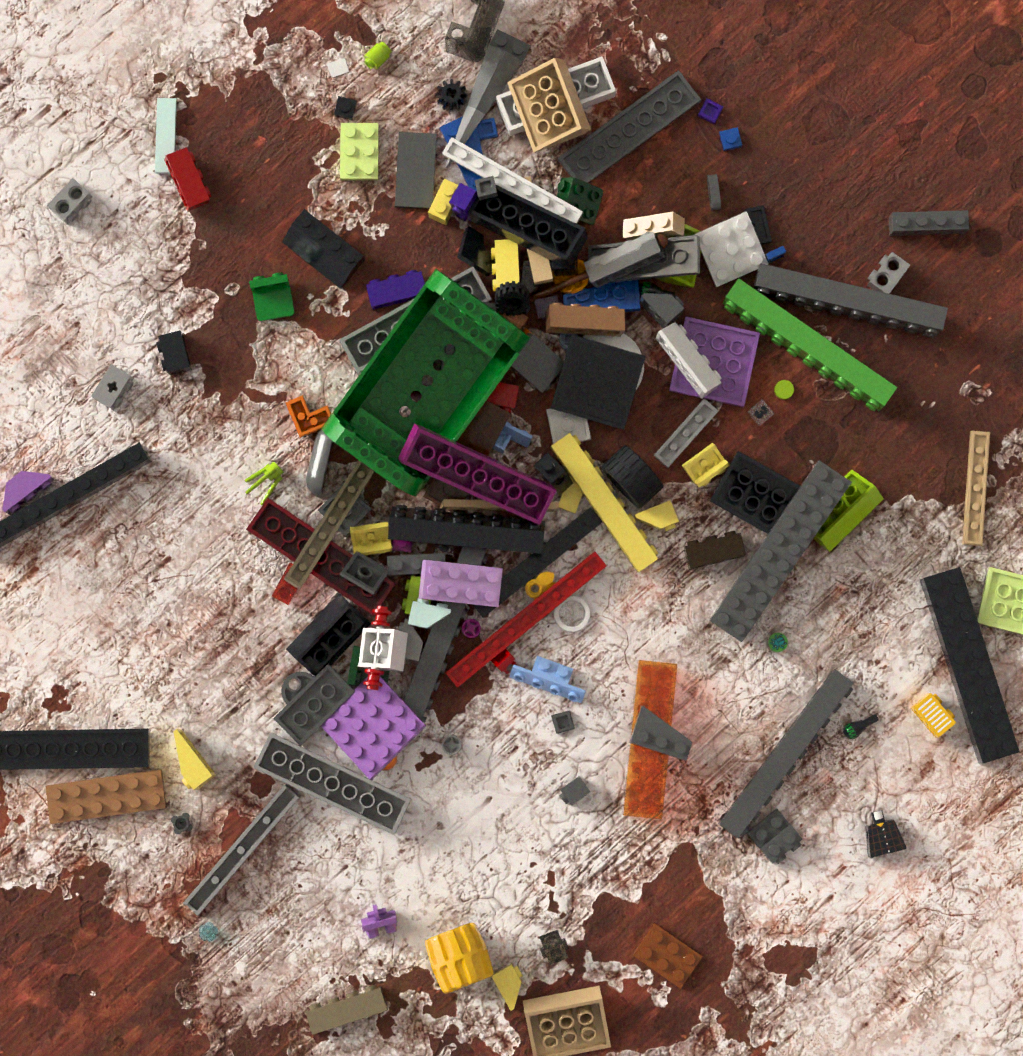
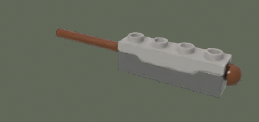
M653 231L645 232L635 240L624 242L622 246L610 248L600 256L590 257L588 261L584 262L586 270L582 273L529 296V299L533 303L587 278L590 279V282L596 288L665 258L663 249L668 245V238L663 234L656 235Z

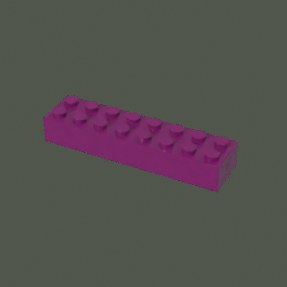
M414 424L398 457L399 461L404 465L539 525L557 491L546 482L418 424Z

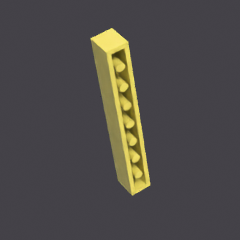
M570 433L551 445V450L636 571H642L658 559L656 556L658 554L657 550L653 545L649 546L645 541L647 536L642 529L638 530L636 528L634 517L624 511V503L619 497L615 498L612 493L614 489L610 483L603 481L601 478L603 473L598 466L594 467L590 462L592 458L586 450L582 451L579 446L581 442L577 436H572Z

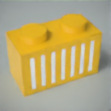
M928 693L910 709L933 736L939 738L956 723L954 720L955 716L948 708L946 710L941 705L942 700L936 694Z

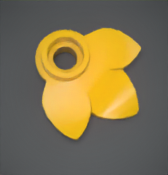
M542 572L536 579L528 581L525 586L526 594L534 598V600L555 584V582H552L554 573ZM533 585L538 586L537 592H532L531 587Z

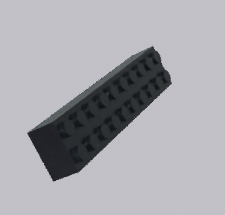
M958 567L920 579L978 764L1019 753L1020 751L961 568Z

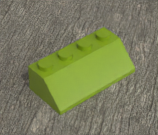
M853 470L844 476L852 483L813 538L829 552L884 499L875 485Z

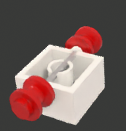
M377 606V609L372 610L376 617L375 621L371 622V626H376V629L363 628L358 666L366 668L365 673L368 674V680L364 681L363 685L367 686L366 689L378 691V687L383 686L379 679L381 675H384V671H403L408 633L395 629H384L390 628L387 616L392 615V612L388 611V607Z

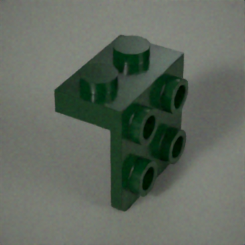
M575 177L562 178L559 182L556 197L583 211L579 221L593 225L597 217L603 190Z

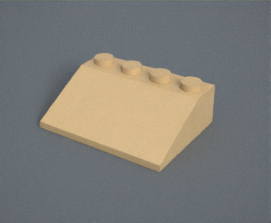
M553 58L507 82L534 153L576 138L591 130L565 60Z
M600 986L523 1000L533 1056H569L611 1047Z

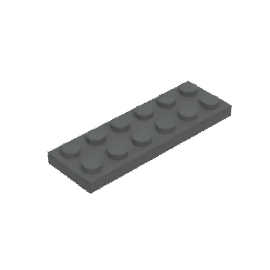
M692 235L668 238V245L663 249L665 258L611 282L700 274V237ZM624 242L588 246V259L592 256H600L610 248L622 246Z

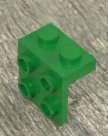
M282 272L274 273L272 277L268 278L257 276L249 281L258 321L294 315L295 311L287 274L283 275Z

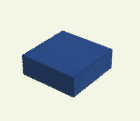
M494 118L480 121L477 126L480 141L498 137Z
M784 246L765 255L768 264L784 257L786 253Z

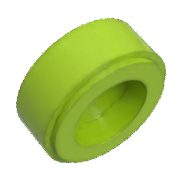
M788 380L779 381L774 388L775 395L781 400L789 399L794 392L793 384Z

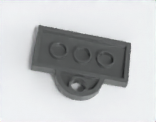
M327 664L315 677L307 672L293 673L285 679L281 689L282 698L287 705L273 719L301 746L355 691L330 664ZM294 678L300 683L299 688L296 690H292L289 687L290 680Z

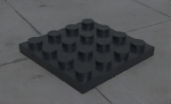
M572 334L551 409L624 430L646 356Z

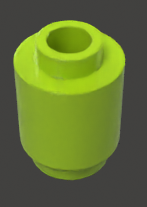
M384 42L376 43L364 55V63L370 69L374 68L377 70L390 57L392 51Z

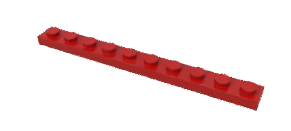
M594 551L446 672L447 676L458 688L607 565Z

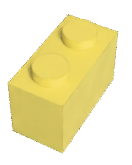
M446 179L443 180L428 211L429 218L447 225L453 213V208L449 201L458 187L457 184Z

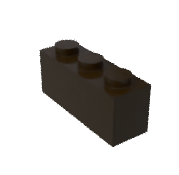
M735 531L724 533V537L717 538V535L706 537L704 542L699 543L698 540L687 542V546H684L683 549L688 569L691 570L745 557L746 551L741 533L736 534Z

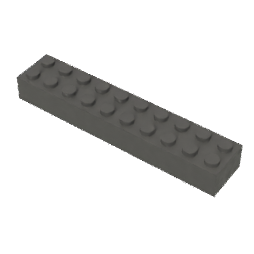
M762 263L756 272L753 288L765 297H772L774 301L780 303L789 301L793 302V305L797 307H804L806 305L810 306L814 311L822 312V310L830 311L831 315L835 316L843 314L848 315V318L852 320L864 319L867 320V323L878 325V323L885 324V327L889 329H896L898 327L904 329V332L915 334V332L923 333L922 336L927 338H934V336L943 331L948 310L947 307Z
M818 460L711 616L710 621L740 642H743L852 482Z

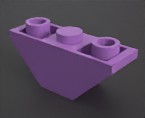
M28 471L19 472L6 482L2 510L7 514H14L21 509L20 505L25 501H32L37 496L36 493L41 489L44 491L49 488L54 478L49 474Z

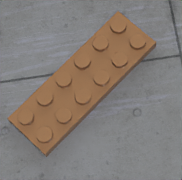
M162 769L45 786L50 824L167 808Z

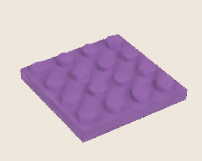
M685 317L683 327L687 332L685 334L689 341L692 339L696 343L699 354L706 356L710 362L709 367L712 371L716 370L722 378L720 380L721 385L704 398L744 408L760 333ZM675 365L669 391L700 398Z
M381 676L379 682L383 686L378 687V691L366 689L367 686L361 682L354 689L355 692L321 725L369 780H373L427 726Z

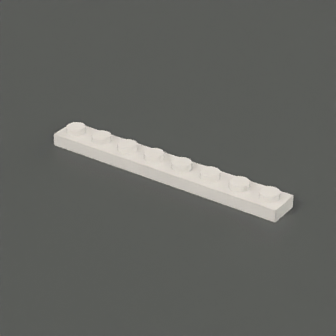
M452 137L442 152L443 156L480 177L493 176L497 186L576 224L583 214V211Z

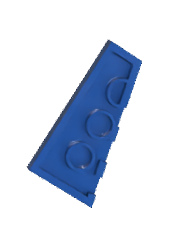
M463 116L440 127V131L447 144L451 137L456 138ZM476 127L464 145L483 155ZM457 163L468 187L477 191L475 180L482 179V177Z
M638 280L610 282L598 288H585L574 294L563 295V305L581 304L584 307L599 305L601 308L617 306L619 309H625V312L640 311Z

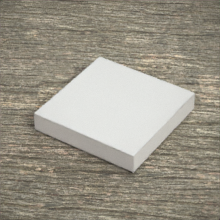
M546 409L553 444L569 433L572 436L576 435L580 442L591 440L587 419L554 409Z

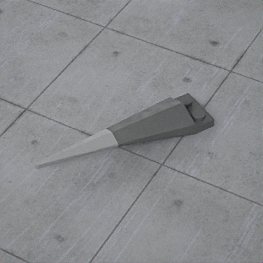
M498 29L496 30L488 45L455 138L457 141L463 144L466 143L495 102L496 96L501 94L508 84L507 82L512 79L523 64L531 45ZM449 158L446 163V169L449 168V166L453 162Z

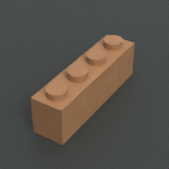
M552 303L546 310V333L621 337L625 332V309H619L617 306L601 308L599 305L584 307L581 304L567 306L562 303Z

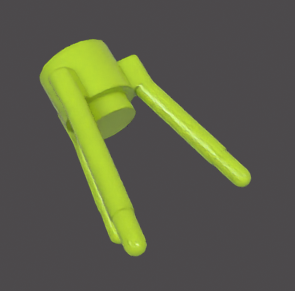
M274 461L245 479V482H249L264 473V476L246 491V494H249L267 478L271 482L275 480L261 501V505L264 504L277 484L283 479L281 475L284 472Z

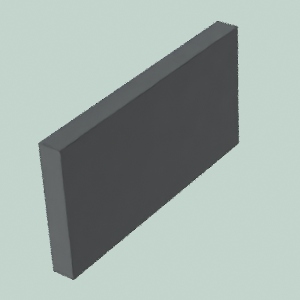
M399 132L395 208L430 209L434 195L437 134Z

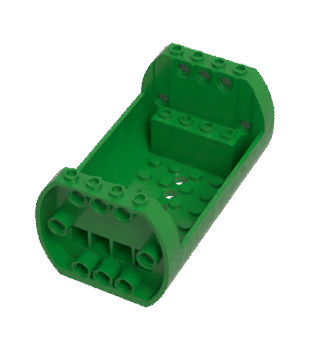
M435 269L325 422L322 431L334 443L394 486L409 495L417 497L431 476L402 464L398 459L414 424H418L456 442L531 337L448 276ZM447 344L454 345L455 353L452 355L446 354L444 347ZM437 359L444 362V368L439 371L433 367V362ZM423 376H431L433 383L430 386L423 385ZM413 391L421 393L422 398L420 401L415 402L411 399ZM401 407H409L411 413L408 417L400 415L399 410Z

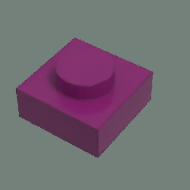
M393 540L392 551L411 553L412 541Z

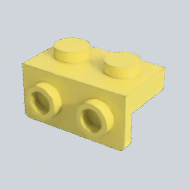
M713 443L682 465L692 482L698 487L707 485L713 477L724 473L726 468L730 466Z
M388 522L350 527L353 553L355 554L358 551L366 556L392 551L391 539H388Z

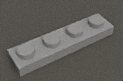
M704 398L654 454V457L669 468L717 414L718 410Z

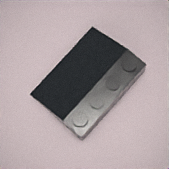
M738 450L710 502L768 534L801 485Z

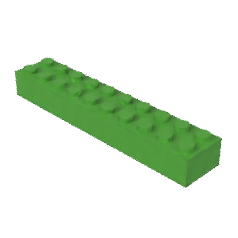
M738 278L722 303L725 306V310L731 314L735 312L745 324L749 325L751 323L761 335L765 336L767 334L772 338L771 341L774 344L787 348V352L790 355L803 359L802 362L806 366L819 370L818 373L826 379L829 377L835 381L834 384L842 390L845 388L851 392L850 396L856 400L861 399L864 401L866 407L870 410H877L879 412L898 388Z

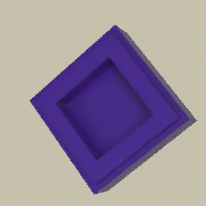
M706 98L698 117L715 124L723 106Z

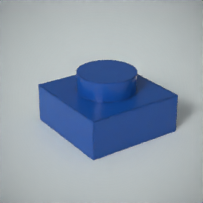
M738 127L719 132L723 151L742 147Z

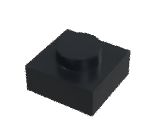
M338 96L334 116L353 120L357 100Z

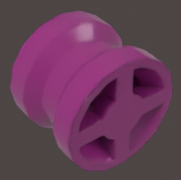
M467 619L464 621L462 632L465 637L473 639L480 634L481 626L477 620Z

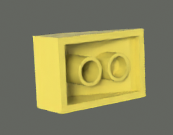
M176 729L173 733L181 775L184 777L182 781L188 789L198 790L214 778L216 774L181 729Z

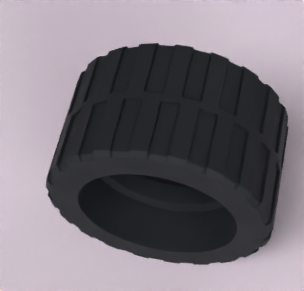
M626 445L602 465V470L610 481L637 508H642L663 489L661 480L653 470Z

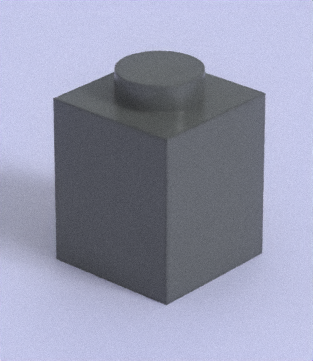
M578 776L560 789L562 793L559 796L565 804L570 803L572 806L590 793V790L580 776Z

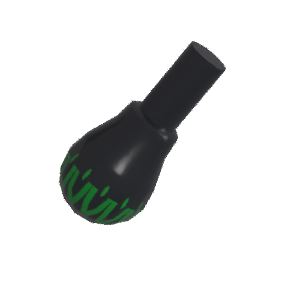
M643 282L639 286V294L641 296L644 293L671 294L675 298V292L662 290V288L651 282Z
M874 714L865 720L847 723L843 728V733L847 738L855 739L868 726L879 721V719Z

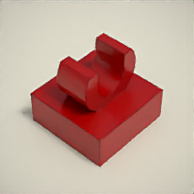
M506 649L491 660L501 672L504 671L506 674L510 673L507 670L510 664L517 665L514 661V656Z

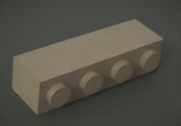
M375 984L366 987L365 992L359 994L358 991L347 993V997L340 1000L338 996L327 1000L328 1003L320 1005V1002L310 1005L309 1010L305 1013L312 1035L387 1011L388 1007L382 987H376Z

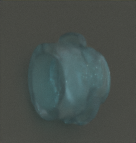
M206 922L199 927V936L203 941H213L218 934V929L213 923Z

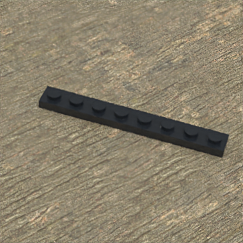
M591 507L543 545L542 554H531L501 579L499 605L602 523ZM473 605L482 618L496 608Z

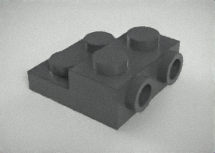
M775 809L747 832L749 837L772 864L775 862L777 864L781 863L786 858L785 853L790 849L794 852L802 845L800 841L803 840L778 809Z

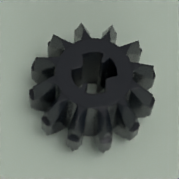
M450 79V84H447L444 80V87H437L439 91L435 93L436 98H439L437 104H443V110L449 107L450 112H453V107L460 110V104H466L464 99L468 97V94L464 92L466 90L465 86L460 87V81L454 84L453 79ZM448 93L455 94V97L448 96Z

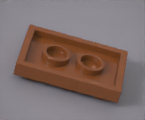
M653 923L632 954V956L680 989L703 957L655 923Z

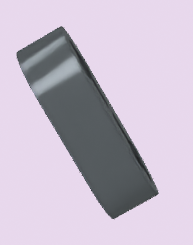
M717 174L707 175L710 209L720 210L721 199Z

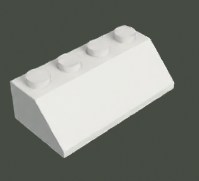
M674 322L660 330L656 340L700 398L703 399L721 385L720 380L722 378L716 370L712 371L709 367L710 362L706 356L699 354L696 343L692 339L689 341L685 334L687 332L684 327Z

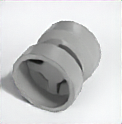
M447 736L442 742V748L447 754L455 755L461 750V741L456 736Z

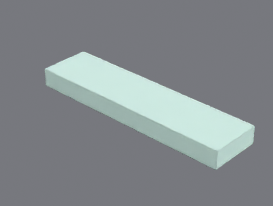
M157 98L156 174H170L164 159L166 155L175 152L176 98Z

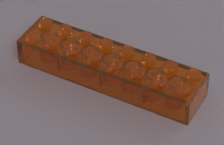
M638 660L630 738L641 705L672 726L678 664ZM629 743L622 815L662 819L668 755Z

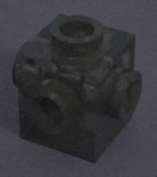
M558 930L539 936L543 947H540L543 959L548 958L550 965L568 958L566 950L569 947L566 939H561Z

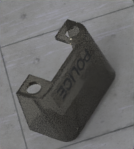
M470 0L478 5L470 28L451 21L445 37L446 52L472 62L481 61L485 56L504 7V0ZM460 29L463 35L462 37L457 36L453 38L452 31Z

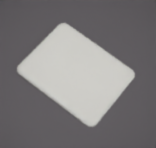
M345 58L327 64L331 77L349 72Z

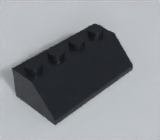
M305 209L292 223L282 241L284 245L340 289L343 288L365 261L361 253Z
M339 593L286 650L311 674L316 676L327 664L332 665L363 633V628H367L371 623Z

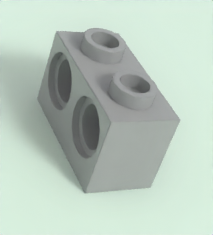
M72 178L47 206L63 222L68 224L78 217V212L82 208H86L91 203L92 195ZM76 192H82V196L79 199H73V196ZM63 206H69L68 212L61 213L60 211Z
M893 252L889 256L885 254L879 262L881 265L879 270L876 271L874 269L867 278L870 280L867 286L871 289L889 294L909 268L910 264ZM888 263H895L897 270H890ZM877 278H884L886 285H879Z

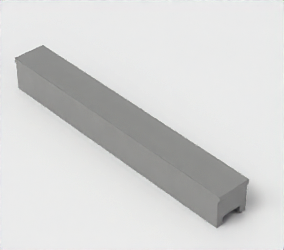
M287 784L283 785L183 904L188 906L197 916L200 915L301 796Z

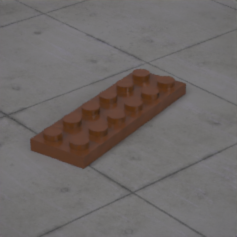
M486 400L456 442L489 457L511 413ZM433 478L423 497L442 507L444 499L466 500L469 493Z

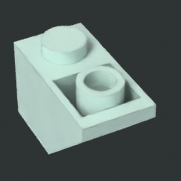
M418 599L417 602L413 601L408 625L428 629L450 615L451 609H448L446 604L437 603L434 606L429 605L427 600Z

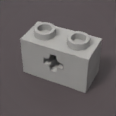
M111 364L91 397L114 411L115 408H119L122 404L124 393L132 388V380L134 378ZM111 386H114V387L116 386L118 389H117V391H115V390L112 391V390L110 389V387H111Z

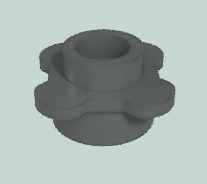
M188 813L171 818L175 834L192 830L193 825L190 824V815Z

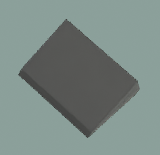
M356 551L341 571L340 576L375 596L390 570Z

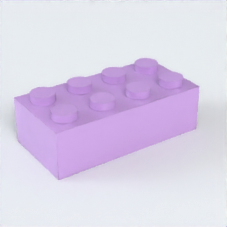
M423 560L418 599L499 607L503 568Z

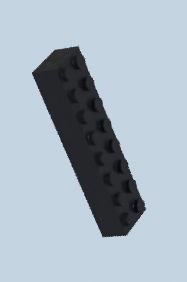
M396 505V507H392L390 513L388 539L538 554H542L545 521H542L539 525L530 520L522 519L521 516H511V518L503 517L501 514L488 516L482 512L467 514L462 510H454L452 513L446 512L442 508L426 510L427 508L418 506L414 509L407 508L406 505Z

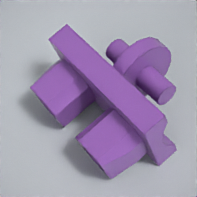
M377 904L373 905L374 911L367 912L368 917L361 919L363 932L366 931L369 939L379 936V927L385 926L386 933L396 932L397 917L395 910L387 912L386 908L378 909Z

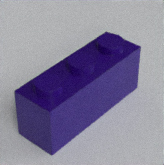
M411 270L406 272L404 276L396 274L389 276L387 280L383 281L380 279L371 280L370 284H367L366 287L372 310L411 301L425 283L422 271Z

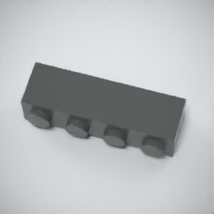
M968 210L892 212L889 216V236L965 234L969 230Z

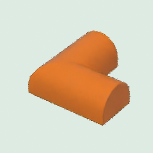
M303 395L285 402L300 438L322 429L331 415L328 405L310 413Z

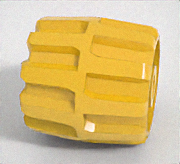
M475 923L462 925L425 941L433 973L443 993L453 992L494 975L487 947Z

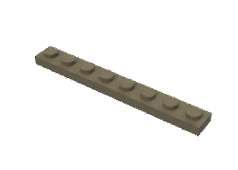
M361 461L357 462L283 580L299 590L302 588L374 473L371 468Z

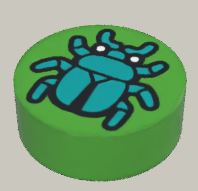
M774 633L768 639V646L774 652H781L788 645L787 637L782 633Z

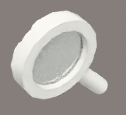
M573 593L554 609V618L561 629L567 632H576L587 625L590 619V609L584 599L574 596Z

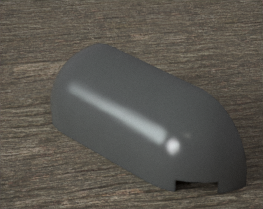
M322 429L316 434L306 475V484L309 491L318 498L322 497L334 442Z

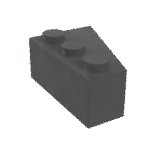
M641 705L629 743L687 761L692 741Z

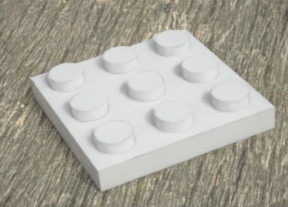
M743 212L694 234L700 237V251L715 287L757 270L761 263L768 265L747 212Z

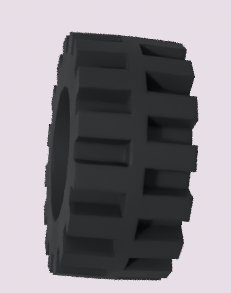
M507 281L505 285L502 283L500 287L496 288L495 306L501 314L506 313V316L510 314L516 316L517 313L520 315L522 311H527L530 300L529 290L526 288V285H522L521 282L515 283V281H512V283H509ZM516 297L517 299L508 300L507 298Z

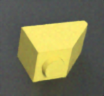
M671 500L634 515L635 520L658 530H672L676 528L675 524L679 522Z
M512 963L491 976L510 1011L515 1008L521 986L520 977L523 976L518 966L514 967Z

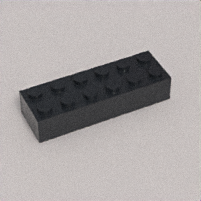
M496 185L498 196L479 200L477 196L468 211L472 222L568 269L588 239L586 228Z

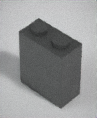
M527 333L531 339L510 368L532 388L543 393L551 387L552 380L561 374L564 361L534 334Z

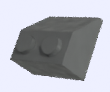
M644 293L640 298V305L662 328L674 323L684 310L683 302L677 296L674 298L671 294Z

